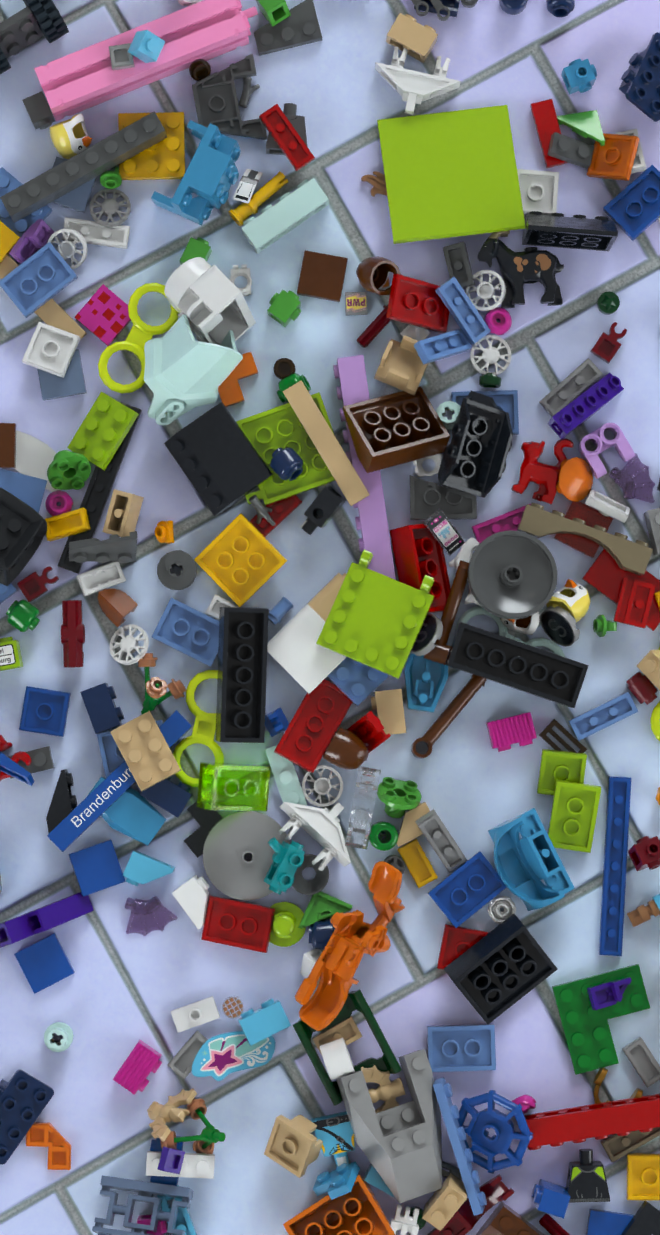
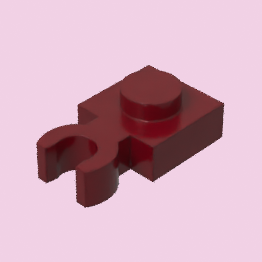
M616 322L609 329L610 335L608 336L603 332L590 351L608 364L622 345L617 342V339L623 338L627 332V329H624L622 333L617 334L614 330L617 325Z
M51 566L46 567L41 576L34 572L17 583L28 602H32L47 592L46 584H54L59 580L58 576L53 579L47 577L48 572L53 570Z

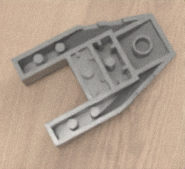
M425 1049L398 1057L412 1101L378 1113L375 1112L362 1071H356L336 1079L357 1145L362 1149L371 1165L377 1170L399 1203L442 1189L441 1111L433 1088V1073Z

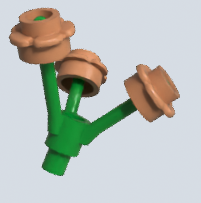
M146 653L138 661V667H144L145 700L142 704L141 714L155 710L157 705L171 695L176 700L180 697H185L184 692L187 691L181 680L175 681V679H171L172 682L167 685L165 680H161L159 677H152L150 679L149 667L156 666L155 660H158L157 657H153V653Z
M201 1098L193 1099L190 1104H187L186 1109L190 1112L187 1116L190 1115L194 1120L201 1119L206 1128L202 1130L201 1135L176 1137L175 1131H171L164 1142L161 1141V1147L176 1149L178 1142L195 1141L193 1143V1150L196 1153L213 1154L214 1143L218 1141L223 1142L226 1138L225 1133L215 1129L204 1116L207 1112L205 1101Z

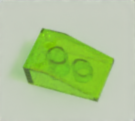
M200 762L197 807L208 810L267 811L271 767Z

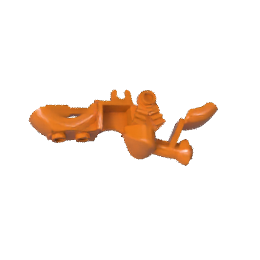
M384 861L377 862L374 865L368 883L369 890L374 894L373 900L378 916L372 924L363 922L364 913L359 910L345 914L336 912L330 921L335 929L308 978L302 981L295 994V1000L303 1005L299 1011V1017L316 1031L326 1028L337 1017L347 1000L352 984H358L359 981L353 976L363 954H369L373 957L376 953L389 950L391 946L390 940L386 935L388 930L386 926L392 920L394 914L403 910L405 906L401 904L402 900L397 897L402 883V873ZM319 978H320L319 985H318V987H317V989H316L314 995L312 996V994H313V992H314V990H315V988H316V986H317V981H318Z

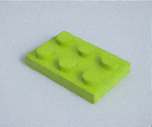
M101 392L67 448L74 453L84 455L89 462L105 471L139 414Z
M556 780L548 828V836L554 848L591 853L601 786Z

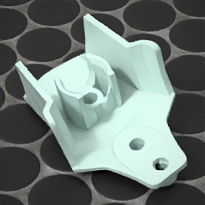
M183 314L162 338L151 339L145 343L144 381L154 393L147 412L148 417L155 419L159 425H168L195 407L216 402L218 387L243 359V356L237 352L232 330L228 331L220 345L195 341L187 315Z

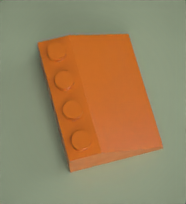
M361 1175L356 1177L351 1192L333 1200L327 1195L283 1224L289 1235H395L376 1197Z

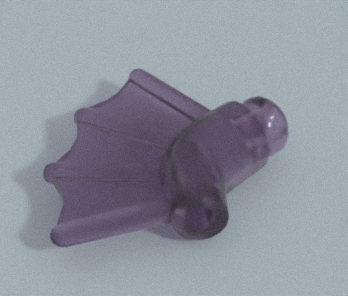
M636 453L635 457L630 459L622 470L614 467L610 471L609 477L613 478L614 482L620 486L624 499L635 498L649 503L655 502L652 495L655 483L650 479L649 466L643 464Z
M157 896L149 900L137 898L134 900L129 897L124 905L125 909L131 910L126 934L139 933L146 936L154 930L163 931L169 922L177 920V916L164 907Z

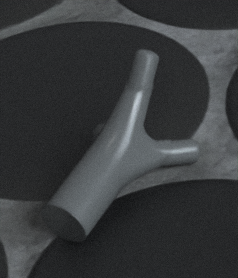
M251 77L243 78V91L238 104L243 108H247L251 94L260 88L259 84L251 87Z
M256 495L250 497L249 502L257 512L256 523L260 524L262 518H265L274 526L276 523L268 514V512H272V508L265 507Z

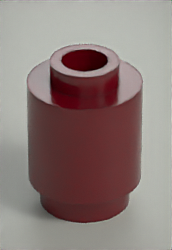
M640 671L626 681L629 685L628 689L640 704L645 702L648 705L657 698L655 694L658 691L657 688Z

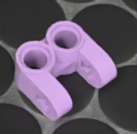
M615 423L604 424L602 427L584 436L578 444L580 455L589 464L592 474L596 479L607 474L598 454L611 446H614L624 462L635 457L632 447L620 427ZM605 430H611L614 433L613 440H607L604 437ZM592 441L596 446L595 451H588L585 448V442Z

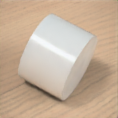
M344 1038L320 1046L331 1081L355 1072Z

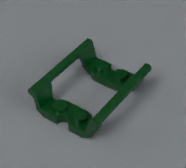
M361 990L349 992L340 1013L321 1032L350 1018L355 1010L363 1013L383 1052V1056L377 1059L368 1058L354 1065L355 1072L361 1071V1067L371 1068L374 1065L382 1072L389 1071L390 1074L400 1072L402 1069ZM300 1018L293 1024V1027L333 1105H338L343 1099L337 1081H331L311 1042L312 1033L316 1030L308 1026Z

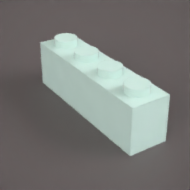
M314 178L310 181L304 180L293 193H285L279 198L280 202L274 206L272 204L266 206L261 211V215L256 218L251 217L243 223L242 233L257 254L329 205V199Z

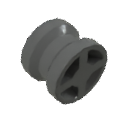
M391 855L384 860V862L401 871L402 874L404 873L405 864L399 856Z

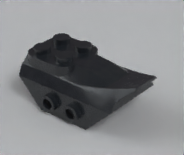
M470 391L466 398L463 397L457 422L452 429L451 443L446 447L442 457L438 481L444 487L485 498L505 471L506 458L512 447L513 432L508 412L500 410L492 397Z

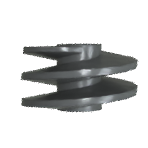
M175 550L166 553L160 559L157 565V575L165 587L171 590H183L194 582L197 575V567L194 559L188 553L182 550ZM175 565L183 568L179 576L171 573Z

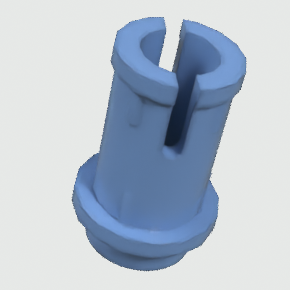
M282 597L278 604L271 611L269 610L268 620L274 625L281 623L283 616L294 607L293 604L285 597Z

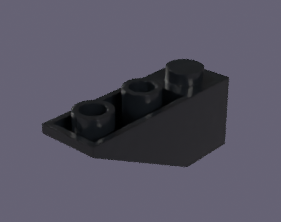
M67 769L61 770L46 817L49 833L78 806L76 795L71 793V786H74L72 773H68Z

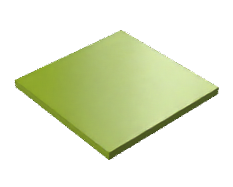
M507 105L377 120L393 244L525 229Z

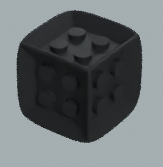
M0 487V583L9 586L24 569L41 544L43 537L47 533V522L29 505Z

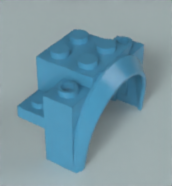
M190 120L187 128L201 142L173 198L171 199L154 191L151 199L156 206L202 226L204 220H208L212 209H220L221 205L226 203L231 184L234 185L239 176L234 162L238 160L241 150L238 142L221 134L218 126L210 123L207 128ZM192 193L199 196L192 198Z

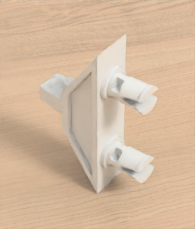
M394 47L391 65L375 62V70L402 96V101H407L405 114L413 115L415 105H421L422 101L460 88L461 81L446 78L450 63L449 58H446L443 67H441V56H437L433 75L404 69L408 53L406 48L403 49L399 58V47Z
M284 802L279 806L290 816L288 822L279 830L280 835L287 829H290L285 837L289 841L301 827L323 847V850L312 860V864L315 865L323 859L318 870L323 871L333 857L344 867L351 863L339 824L340 820L337 818L344 809L339 802L330 810L326 807L322 809Z

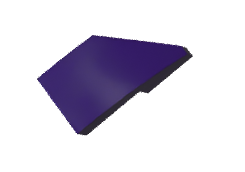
M627 977L588 987L587 991L592 1010L615 1005L617 1001L621 1002L626 987L632 981L631 978Z

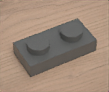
M555 132L551 135L547 155L587 169L591 165L594 146Z
M465 242L443 247L449 277H455L462 288L474 286L475 282Z
M50 746L26 752L31 758L29 766L22 760L18 762V765L31 774L55 768Z

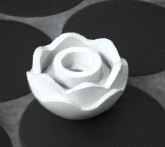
M497 896L489 904V916L494 922L501 924L512 914L516 913V905L507 896Z

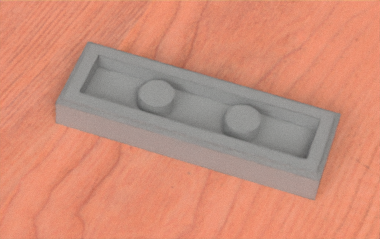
M588 358L539 403L553 417L588 389L603 373Z
M434 809L415 821L449 873L468 861Z

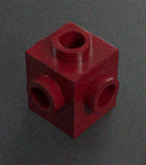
M645 836L637 840V844H634L628 850L637 871L648 867L649 870H653L660 866V841L657 836L653 838Z

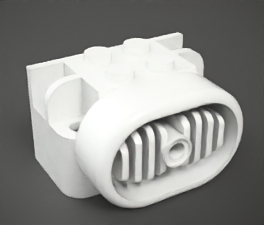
M195 257L184 262L172 273L164 288L165 296L171 306L179 313V318L183 314L187 315L191 331L197 336L198 341L220 345L229 330L233 331L236 341L256 323L241 291L214 264L211 266L202 257Z

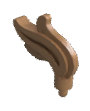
M375 171L373 175L362 176L361 181H366L373 186L371 196L375 197L376 194L387 196L385 176L382 173Z

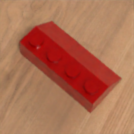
M427 524L407 525L390 530L399 582L420 590L425 575L434 578L435 581L429 594L434 596V600L428 613L444 611L451 588L442 544Z

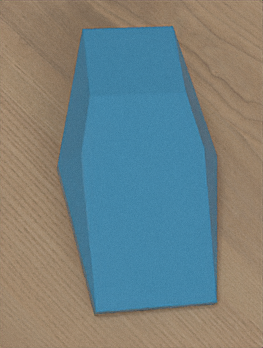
M410 653L404 670L408 709L434 713L448 679V666L425 659L424 655L416 656Z
M101 777L96 783V785L93 787V789L90 791V793L94 791L106 778ZM131 788L101 815L111 828L147 846L167 820L138 791Z

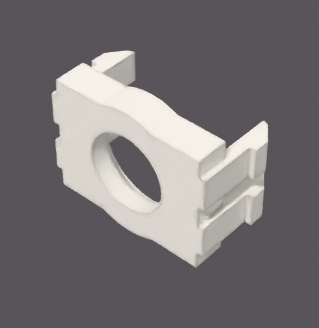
M247 264L241 265L242 268H238V265H233V269H230V281L235 285V279L238 276H244L247 279V285L244 288L238 289L243 296L251 295L252 279L250 268H247Z
M443 454L414 460L413 464L416 466L414 470L417 477L438 474ZM426 459L433 460L435 462L434 470L430 472L425 471L422 467L423 461Z

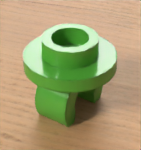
M115 167V171H106L101 174L100 183L103 187L114 189L121 185L122 177L119 174L118 167Z
M598 615L593 622V630L599 637H604L606 631H617V622L606 621L604 615Z

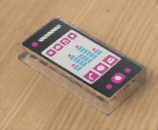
M440 508L423 521L424 525L448 556H451L466 542Z

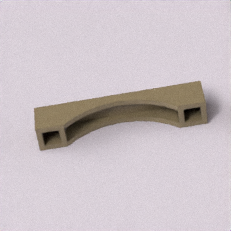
M537 503L525 506L516 531L528 533L537 539L559 533L582 536L596 542L607 550L615 559L620 569L640 576L645 574L653 549L648 547V543L636 540V542L627 540L628 536L615 532V535L606 532V528L594 525V527L585 525L586 521L579 518L567 519L564 517V513L552 510V513L543 510L544 506Z

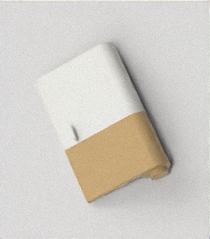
M338 573L267 645V652L308 694L346 658L316 644L346 577V573L343 575Z

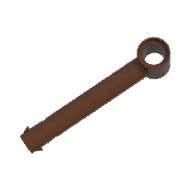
M462 560L459 562L441 617L443 624L442 637L434 643L436 645L435 648L424 655L425 659L445 665L451 647L447 645L468 580V562Z
M471 675L472 678L466 686H464L424 736L412 743L411 752L416 758H426L431 754L433 744L473 698L475 693L482 686H485L486 679ZM418 742H424L427 745L428 750L426 754H419L416 751V744Z

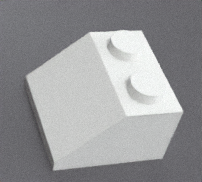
M195 875L174 890L172 894L199 930L205 923L209 897L207 889L210 886L203 876L198 878Z

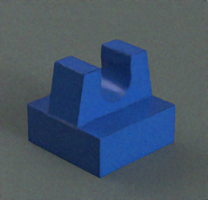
M281 707L265 715V726L271 737L285 731L289 726V722Z

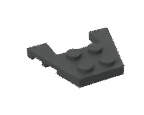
M253 54L192 85L198 124L208 128L211 123L218 126L223 134L267 139L266 127L260 119L241 120L234 82L235 79L257 76Z

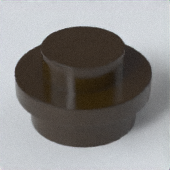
M198 59L190 65L189 73L194 80L200 81L210 76L211 67L206 60Z
M281 358L274 364V374L281 380L295 373V364L288 358Z

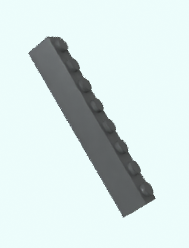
M154 111L3 195L0 199L15 223L167 138L166 131Z

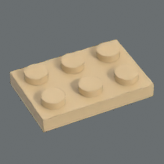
M150 711L110 731L141 792L181 771Z

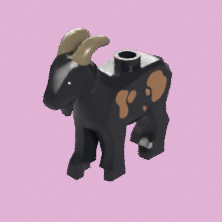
M510 231L493 232L487 238L478 253L477 259L486 262L489 267L492 266V259H497L506 285V295L501 303V308H514L515 304L525 305L523 285L540 282L545 288L544 295L540 300L541 304L548 303L547 306L563 304L555 274L563 270L564 264H560L556 255L547 250H538L537 247L525 248L523 252L512 251L499 240V237H508Z

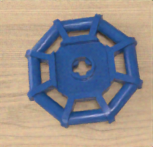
M490 1090L488 1093L469 1099L464 1098L461 1101L462 1106L459 1110V1118L457 1119L459 1126H463L465 1133L472 1139L470 1150L473 1156V1163L488 1170V1173L494 1174L497 1170L514 1165L520 1166L528 1144L533 1139V1133L529 1130L521 1104L517 1105L500 1096L495 1090ZM488 1102V1108L478 1112L474 1108V1106ZM495 1103L511 1112L506 1115L495 1109ZM469 1113L472 1116L469 1126H464V1121ZM513 1116H515L521 1132H515L514 1123L510 1120ZM486 1128H493L496 1135L489 1137V1132ZM514 1139H519L518 1147L513 1152L510 1146ZM464 1140L466 1148H469L467 1140ZM477 1150L488 1156V1160L474 1153V1151ZM500 1153L508 1157L495 1161V1156Z

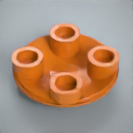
M573 457L565 459L561 463L559 482L556 486L557 491L570 501L577 502L583 500L592 488V470L589 464L582 458Z

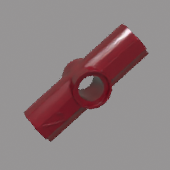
M82 600L62 601L63 624L61 625V643L63 644L64 667H83L85 626L82 621Z

